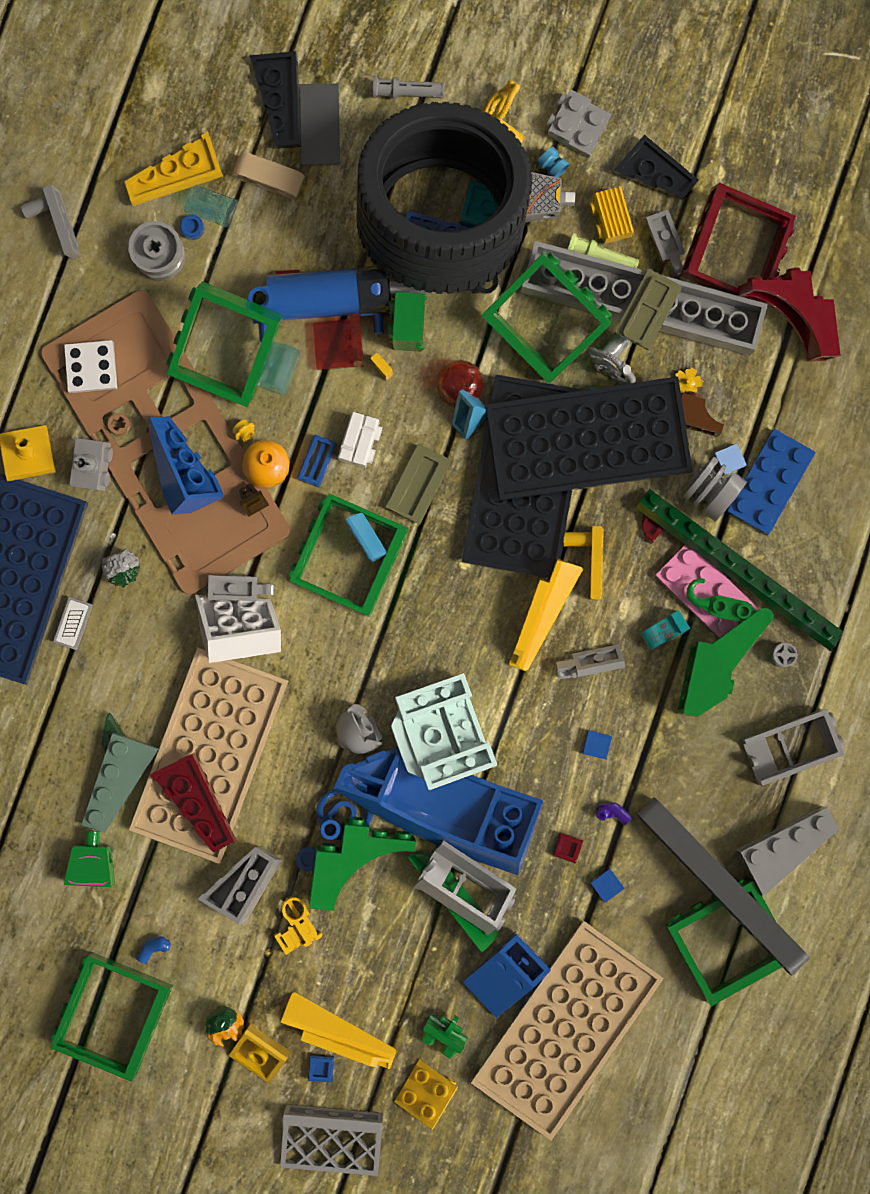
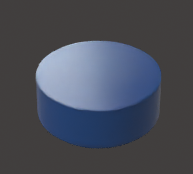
M187 215L180 222V230L185 238L196 240L203 235L205 230L204 223L197 215Z
M307 846L298 852L296 863L301 870L312 871L314 847Z

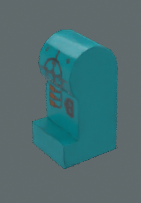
M677 610L640 633L649 650H652L689 630L690 627L680 610Z

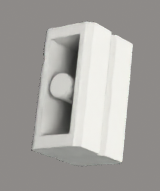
M351 412L337 457L338 460L362 468H366L367 463L372 464L376 450L372 449L374 440L379 441L383 428L379 426V420Z

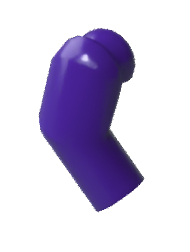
M616 802L603 803L596 809V817L602 821L616 817L623 825H626L632 819V816Z

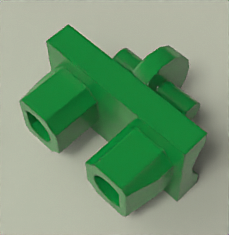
M431 1013L423 1028L424 1032L421 1041L427 1045H433L436 1039L444 1043L440 1050L441 1053L451 1059L456 1053L461 1054L468 1037L462 1034L463 1028L456 1024L459 1019L456 1015L449 1020L444 1016L439 1019Z

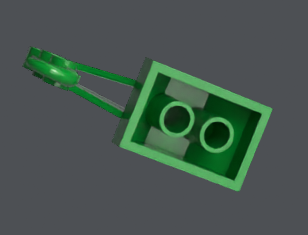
M703 578L694 579L689 583L686 592L688 600L693 605L704 609L716 618L739 622V624L711 644L699 641L691 643L677 714L689 717H699L727 699L728 694H732L734 680H731V672L774 618L773 612L770 609L762 608L755 610L747 601L724 596L697 597L694 593V588L697 584L706 582Z

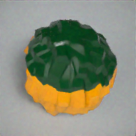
M218 1006L216 1009H213L209 1016H207L205 1023L207 1038L215 1045H220L221 1047L224 1046L221 1042L222 1038L227 1040L232 1037L236 1042L238 1038L242 1037V1029L244 1028L242 1015L226 1006Z

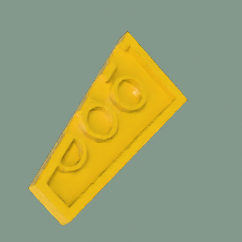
M208 131L202 134L201 138L193 143L190 141L182 146L183 149L172 156L169 154L162 158L163 161L154 167L149 166L124 181L132 205L136 206L223 177Z

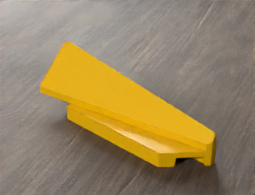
M557 559L550 580L539 579L512 654L510 666L524 671L529 669L583 571L582 567Z
M296 992L291 994L281 1023L304 1030L301 1041L368 1066L376 1067L379 1065L387 1069L391 1068L396 1054L395 1048Z

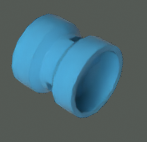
M554 147L549 148L537 161V165L541 169H545L548 172V176L557 178L570 165L565 158H561L558 155V151Z

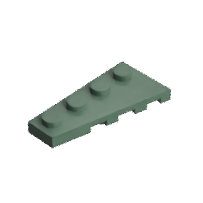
M112 733L82 822L83 826L103 833L107 831L142 774L158 752L159 747Z

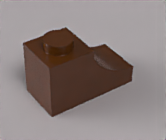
M692 391L681 394L686 428L718 437L722 433L724 424L717 422L709 415L705 407L706 399L700 398V394Z

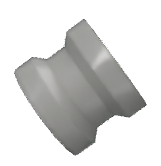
M777 644L770 651V660L778 667L791 666L797 660V650L792 644Z

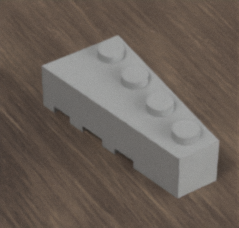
M820 806L736 849L750 879L755 882L761 895L764 896L835 834L839 828L828 807Z

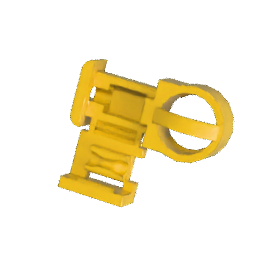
M297 896L287 898L282 904L281 911L292 927H287L288 931L282 935L280 932L274 934L285 954L301 945L300 942L303 940V946L307 947L312 944V941L322 937L321 931L317 933L307 916L310 913L304 901ZM292 900H296L302 904L303 911L301 915L296 909ZM287 903L296 918H290L286 914L285 907Z

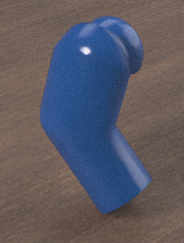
M164 936L147 939L136 959L143 964H147L152 953L159 951L167 952L170 949V940Z

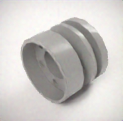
M713 457L699 468L689 481L686 491L682 496L688 500L695 492L697 497L692 503L694 506L704 499L707 503L703 513L714 522L726 511L747 482L735 472L726 479L723 478L722 475L726 469L725 464L717 472L714 471L713 468L719 461L716 457Z

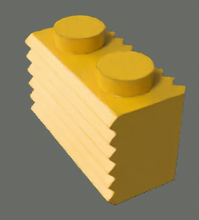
M621 186L594 193L592 202H589L592 216L597 217L598 224L595 227L598 238H602L603 243L608 244L632 237L634 231Z

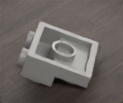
M570 89L568 95L562 94L557 104V107L560 108L558 114H552L546 125L549 128L547 137L589 158L612 114L591 104V99Z

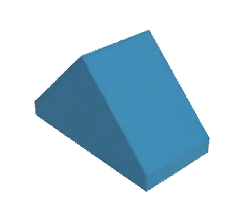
M461 390L458 393L451 424L464 439H467L488 418L486 406L478 397L465 390Z

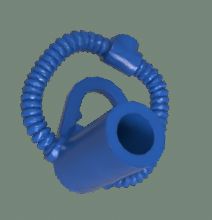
M334 788L319 799L316 807V815L320 824L319 832L324 838L329 840L336 838L339 840L341 838L342 824L339 825L332 818L341 806H348L351 809V817L357 814L356 808L351 802L340 801L324 816L323 808L327 800L339 793ZM364 808L366 811L364 821H367L368 825H370L369 823H371L374 813Z

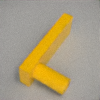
M592 526V532H565L564 546L592 547L591 599L602 601L603 527Z

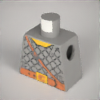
M531 173L532 189L525 222L559 218L561 206L575 205V192L561 191L562 179Z

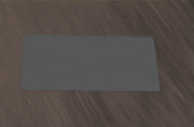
M339 83L300 84L301 165L340 164Z

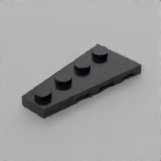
M297 52L250 55L276 147L278 149L301 147Z

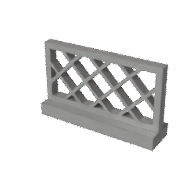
M286 1105L283 1116L280 1167L378 1176L383 1113ZM289 1126H299L304 1133L294 1140L288 1133ZM317 1128H322L328 1133V1136L320 1142L312 1134ZM341 1130L348 1131L353 1136L345 1144L336 1136ZM366 1132L377 1133L376 1141L370 1146H367L360 1138ZM308 1136L315 1146L306 1153L298 1143ZM332 1138L340 1148L330 1155L323 1145ZM355 1141L364 1149L356 1157L347 1149ZM293 1147L302 1155L297 1161L286 1160L287 1152ZM318 1149L326 1157L321 1163H315L309 1157ZM341 1152H344L351 1160L346 1165H339L334 1159ZM368 1153L374 1160V1168L363 1167L359 1160Z

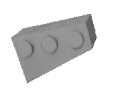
M255 847L233 866L224 877L220 878L205 894H202L198 900L235 923L245 924L282 859L263 847Z

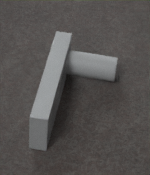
M51 184L43 187L45 196L21 205L24 216L28 219L50 210L64 255L71 259L80 257L81 253L60 190Z

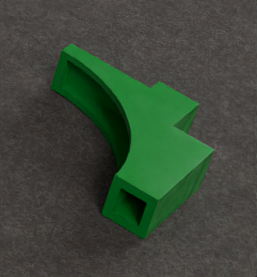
M352 816L349 819H343L339 847L327 842L315 845L308 896L309 909L334 911V906L341 889L360 867L385 854L415 851L417 842L414 835L407 831H397L396 834L387 833V830L374 828L372 831H369L370 827L368 822L364 821V818Z

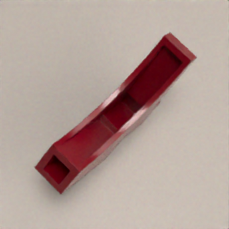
M799 267L790 268L781 276L772 277L767 280H762V277H751L747 279L746 283L738 286L739 296L761 300L778 310L788 320L802 343L807 362L828 361L841 356L834 299L814 296L811 271H801Z

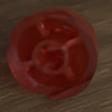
M460 359L449 362L438 373L436 386L441 400L450 407L455 408L459 391L465 390L475 398H480L484 382L477 366L470 361Z

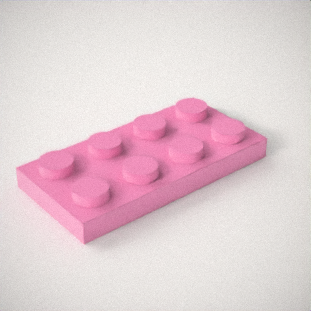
M684 545L655 575L718 638L738 625L739 622L716 618L704 609L693 605L686 595L687 587L691 581L697 578L706 580L705 583H699L695 586L694 593L697 597L724 596L747 601L753 606V609H758L722 572L687 545Z

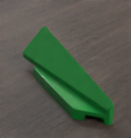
M410 853L407 857L421 874L431 855ZM451 870L442 886L453 893L459 881ZM461 884L456 896L485 914ZM447 907L481 952L500 935L496 930L492 931L488 936L485 935L483 930Z

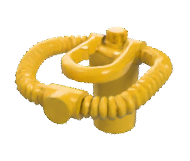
M508 80L507 84L486 102L482 112H487L491 114V117L499 119L500 123H504L509 127L508 130H511L522 143L524 135L502 120L520 89L518 83Z

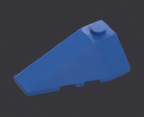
M150 417L148 425L162 493L171 514L192 513L222 499L224 494L215 474L211 469L207 471L199 461L201 456L197 452L193 453L186 444L187 438L170 417Z

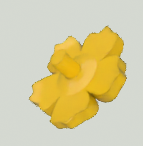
M693 367L686 369L685 373L679 370L675 374L679 378L681 394L685 393V391L686 393L687 391L697 392L696 387L703 386L704 381L700 376H696L697 370Z

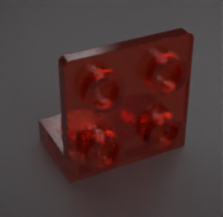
M359 313L350 314V320L313 323L317 370L364 367Z

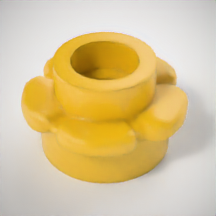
M242 420L237 423L232 430L235 434V439L243 440L244 442L250 440L254 436L255 425L249 423L248 420Z

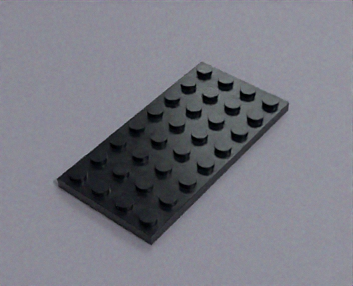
M495 374L490 404L582 391V389ZM488 419L462 563L550 579L556 560L561 558L572 490L500 501Z
M678 376L486 405L500 501L693 472Z

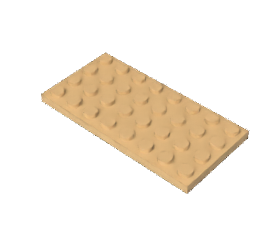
M197 647L150 774L195 753L233 832L289 681L234 660L209 663L206 650ZM149 775L129 830L221 864L227 846L212 852L193 829L194 826L179 812V808L172 799L166 796L159 783L154 781Z
M582 920L550 966L551 971L536 986L471 1080V1084L551 1141L664 979L584 920Z

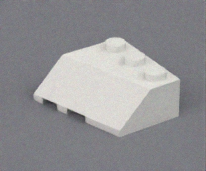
M195 595L200 632L209 663L281 652V629L271 599L257 598V601L204 599L203 595Z

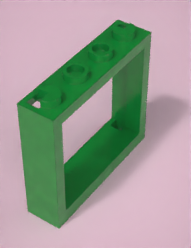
M544 251L481 316L550 384L612 324L613 319L610 317L612 314L605 305L599 306L593 300L595 295L587 287L582 289L577 283L578 278L569 269L565 271L559 265L561 261L557 256L555 257L551 252L548 254ZM542 264L600 322L555 368L497 312Z
M202 281L196 288L193 287L189 294L188 300L191 301L189 309H185L182 315L181 322L184 323L182 331L178 330L174 338L173 344L177 346L175 351H171L166 362V365L169 366L167 375L248 408L253 400L284 315ZM202 298L267 324L244 391L179 365Z
M328 493L327 498L323 497L318 505L317 510L320 511L317 520L313 519L309 525L307 532L311 534L307 542L303 541L298 550V554L301 555L298 563H293L290 568L291 570L288 574L291 577L290 582L367 617H371L409 529ZM333 506L355 515L363 513L368 521L396 532L363 606L301 579Z
M745 878L740 881L737 880L775 920L755 882L750 878L747 880ZM711 895V900L705 903L700 901L690 907L691 911L684 915L681 913L675 914L665 926L706 1002L713 1006L782 967L770 956L720 985L709 989L678 931L723 906Z
M92 952L87 958L84 957L79 965L78 971H81L78 981L74 980L69 989V994L72 996L69 1003H64L60 1011L59 1017H62L59 1027L55 1026L51 1033L50 1040H53L50 1049L132 1082L140 1069L173 985ZM95 965L159 990L128 1065L65 1040Z

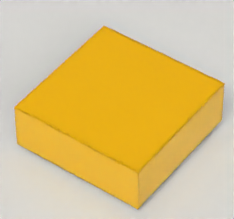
M379 353L374 354L370 358L372 365L386 381L393 376L392 368Z

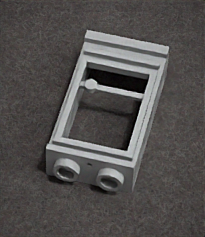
M820 709L741 739L757 784L763 786L843 756L844 752L842 749L845 748L842 737L835 732L834 726H836V721L831 712L828 713L827 709ZM815 719L827 753L793 765L784 741L785 736L781 734V731ZM776 733L778 734L777 740L781 742L789 763V767L779 771L765 738Z
M445 841L435 848L414 886L483 930L487 936L492 931H498L505 921L503 917L505 911H509L515 902L513 898L516 891L515 887ZM452 867L462 873L458 877L459 882L453 893L442 886ZM466 877L497 896L487 916L456 896L461 884L466 881Z

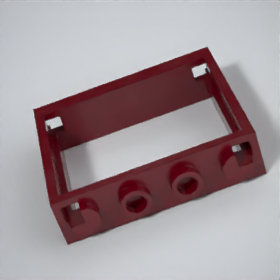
M719 182L710 190L680 277L707 288L739 296L738 288L698 271L722 202L725 201L778 224L760 275L762 280L778 277L780 273L778 266L780 260L787 253L788 247L786 244L788 238L794 233L793 227L796 216ZM740 296V297H744V298H747V299H751V300H755V301H758V302L765 303V302H763V301H761V300H758V299H755V298H751V297H747V296Z

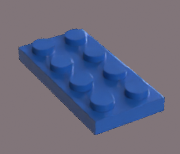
M774 428L744 480L747 481L745 486L726 512L768 536L816 452Z

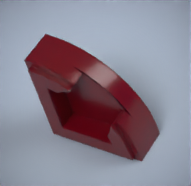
M644 514L642 530L646 539L653 544L664 528Z

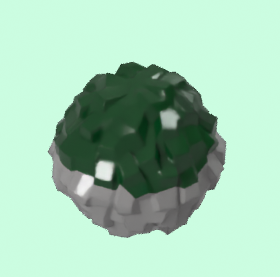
M124 549L120 553H113L107 556V558L102 559V575L111 584L124 588L129 583L136 581L140 565L138 557H135L133 552Z

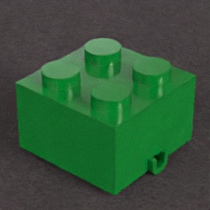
M396 292L395 299H391L390 319H394V323H389L388 338L389 343H393L394 350L418 352L424 350L423 331L425 300H427L425 294Z

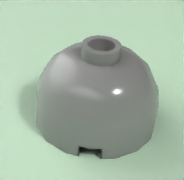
M353 704L340 715L336 723L337 742L342 748L348 749L353 753H368L382 744V742H379L383 738L382 733L372 715L368 719L363 713L366 709L358 704Z

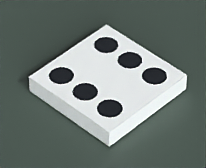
M112 340L64 345L69 393L117 389L114 342Z

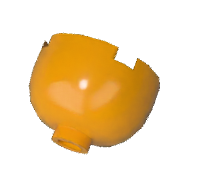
M272 440L256 441L247 448L243 455L241 467L249 483L257 488L269 489L277 486L279 483L281 484L285 480L289 472L290 461L282 445Z

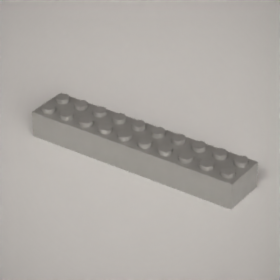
M538 241L534 242L528 263L529 267L544 251L548 254L551 252L555 257L559 258L561 261L559 265L565 271L569 269L578 278L577 283L582 289L587 287L595 295L593 300L599 306L605 305L612 314L610 317L620 321L647 272ZM543 264L522 285L521 294L590 312ZM667 277L683 287L659 331L751 356L756 350L768 304Z

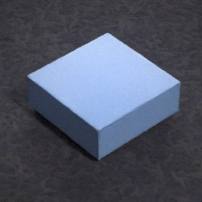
M738 444L714 453V456L719 460V467L723 464L726 465L723 476L747 466Z

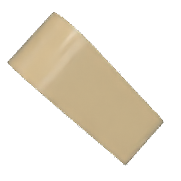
M248 152L240 153L232 173L235 178L290 199L297 198L305 177L297 170Z

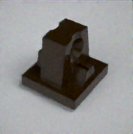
M251 483L239 490L242 499L239 503L248 517L269 506L261 490L257 491Z

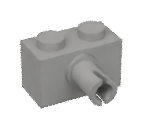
M76 438L69 486L105 491V486L108 485L110 479L109 472H107L108 464L113 457L111 443Z

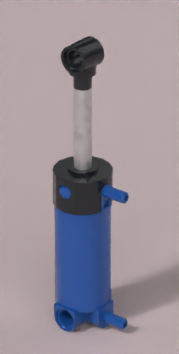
M377 266L357 267L356 269L267 275V286L253 288L248 295V300L256 303V295L265 293L266 302L261 306L284 315L282 320L373 315L374 333L383 334L382 314H390L389 301H391V296H395L396 292L430 293L424 290H414L413 287L408 288L403 283L399 284L396 281L390 282L385 272L379 270ZM494 276L492 285L488 289L475 286V289H471L472 294H490L498 286V277ZM253 319V324H258L259 340L262 342L267 324Z

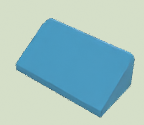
M363 513L346 519L348 526L370 562L373 563L386 555L385 548Z

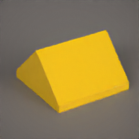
M250 1023L229 1056L269 1084L287 1060L290 1050Z

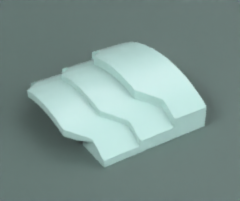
M464 673L395 697L398 712L391 728L407 772L422 778L428 790L497 766L490 743H486L470 700L472 694Z

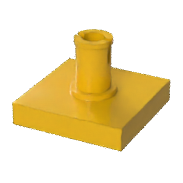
M46 425L0 434V447L7 481L56 472Z

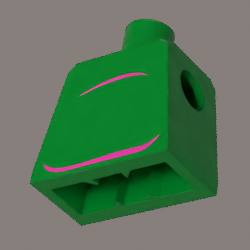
M85 831V844H76L72 847L64 885L112 887L115 885L112 848L108 845H99L100 831Z

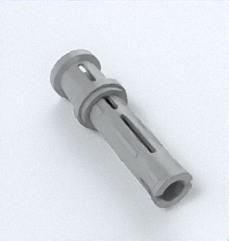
M373 76V98H377V96H392L393 99L399 98V96L444 98V82L399 81L397 77H393V79H378L377 76Z

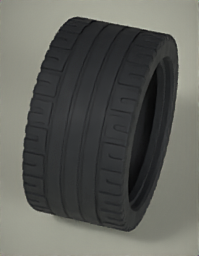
M431 102V104L422 103L420 106L414 105L410 109L405 108L400 113L391 115L390 119L384 120L382 125H379L375 132L371 133L360 154L356 211L359 239H361V244L365 248L368 257H371L374 265L377 264V268L385 272V275L389 278H394V281L399 284L403 283L408 288L413 287L414 290H424L427 293L436 292V294H443V292L452 294L456 291L459 293L464 292L466 289H475V286L480 287L484 285L486 281L489 282L494 279V276H498L502 269L505 270L519 249L532 189L530 161L528 156H526L522 143L511 130H508L509 127L504 123H500V120L496 117L493 118L491 114L481 112L482 110L476 107L471 108L469 105L464 104L463 106L455 102L453 104L449 102ZM428 167H448L466 172L482 182L493 195L498 209L488 219L472 228L461 231L440 232L420 227L404 218L392 206L386 194L400 178L413 171Z

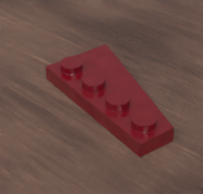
M195 753L150 774L153 780L157 781L163 788L166 796L169 799L171 798L183 817H186L194 826L193 829L212 852L218 851L237 841Z

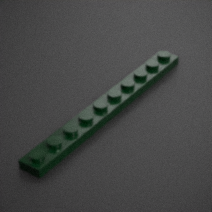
M649 488L635 508L826 649L831 651L836 647L844 631Z

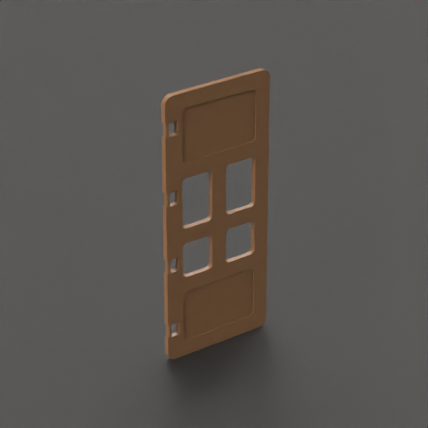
M139 290L47 344L42 349V357L93 441H100L96 433L101 430L104 431L109 440L106 443H111L113 457L108 464V468L172 572L181 590L191 595L208 586L209 575H226L285 540L290 535V526L268 490L257 488L256 486L254 487L257 491L261 490L269 506L248 517L239 503L242 501L239 490L250 484L241 467L245 452L238 440L235 439V435L209 392L184 381L182 382L193 398L194 404L171 419L182 433L201 421L208 423L231 462L228 468L215 475L224 497L192 513L172 515L167 504L161 508H155L131 468V464L154 450L150 430L130 444L119 447L103 421L104 416L129 401L134 402L148 427V419L150 417H162L150 398L148 391L171 377L167 375L169 366L166 365L170 352H174L177 345L173 344L175 336L151 296L146 291ZM112 340L114 342L117 389L69 393L67 381L64 382L58 372L66 368L64 345ZM183 353L179 365L195 371L186 354ZM138 493H141L147 503L142 507L138 506L133 497ZM177 555L185 566L178 571L171 561Z

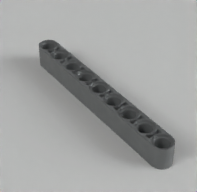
M655 797L636 813L650 831L788 974L793 976L810 959L807 953Z

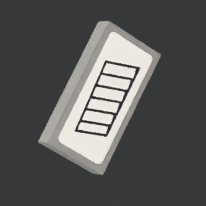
M69 597L53 642L78 650L93 605Z

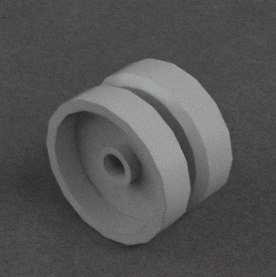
M150 221L141 224L133 231L129 239L128 251L131 260L145 277L153 281H165L173 278L181 271L185 263L186 251L179 235L170 225L161 221Z

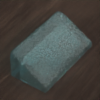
M196 185L192 187L185 199L184 211L228 227L238 200Z
M274 342L258 387L286 395L300 356V350L291 345Z

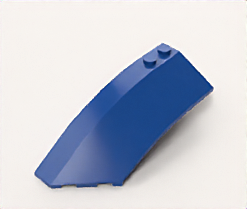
M398 747L366 757V760L357 764L351 763L344 766L334 787L339 793L403 830L436 845L445 841L475 861L515 875L520 873L544 801L474 775L428 790L422 778L407 772Z

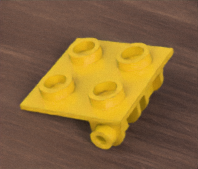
M419 1059L394 1102L433 1130L458 1086L455 1085L456 1082L454 1080L445 1078Z

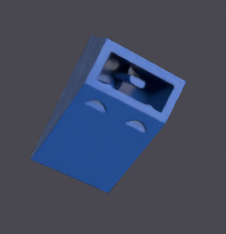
M515 931L463 983L497 1018L533 989L551 970L545 961Z

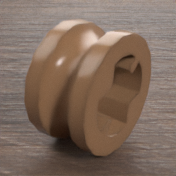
M115 413L108 420V428L115 435L124 436L130 431L131 422L124 414ZM124 419L122 422L125 424V427L119 428L118 431L115 430L117 427L114 425V422Z

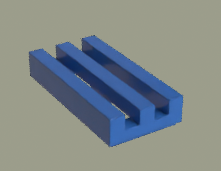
M315 434L297 479L320 488L337 443ZM320 441L322 444L310 474L306 477L304 476L316 445ZM327 445H330L318 478L313 480Z

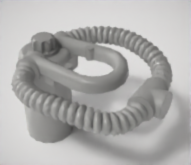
M613 333L600 350L590 348L588 354L595 363L593 368L598 372L601 370L604 374L609 375L619 385L635 383L636 378L631 372V367L618 358L631 342ZM620 372L623 376H626L628 380H624L623 378H621Z

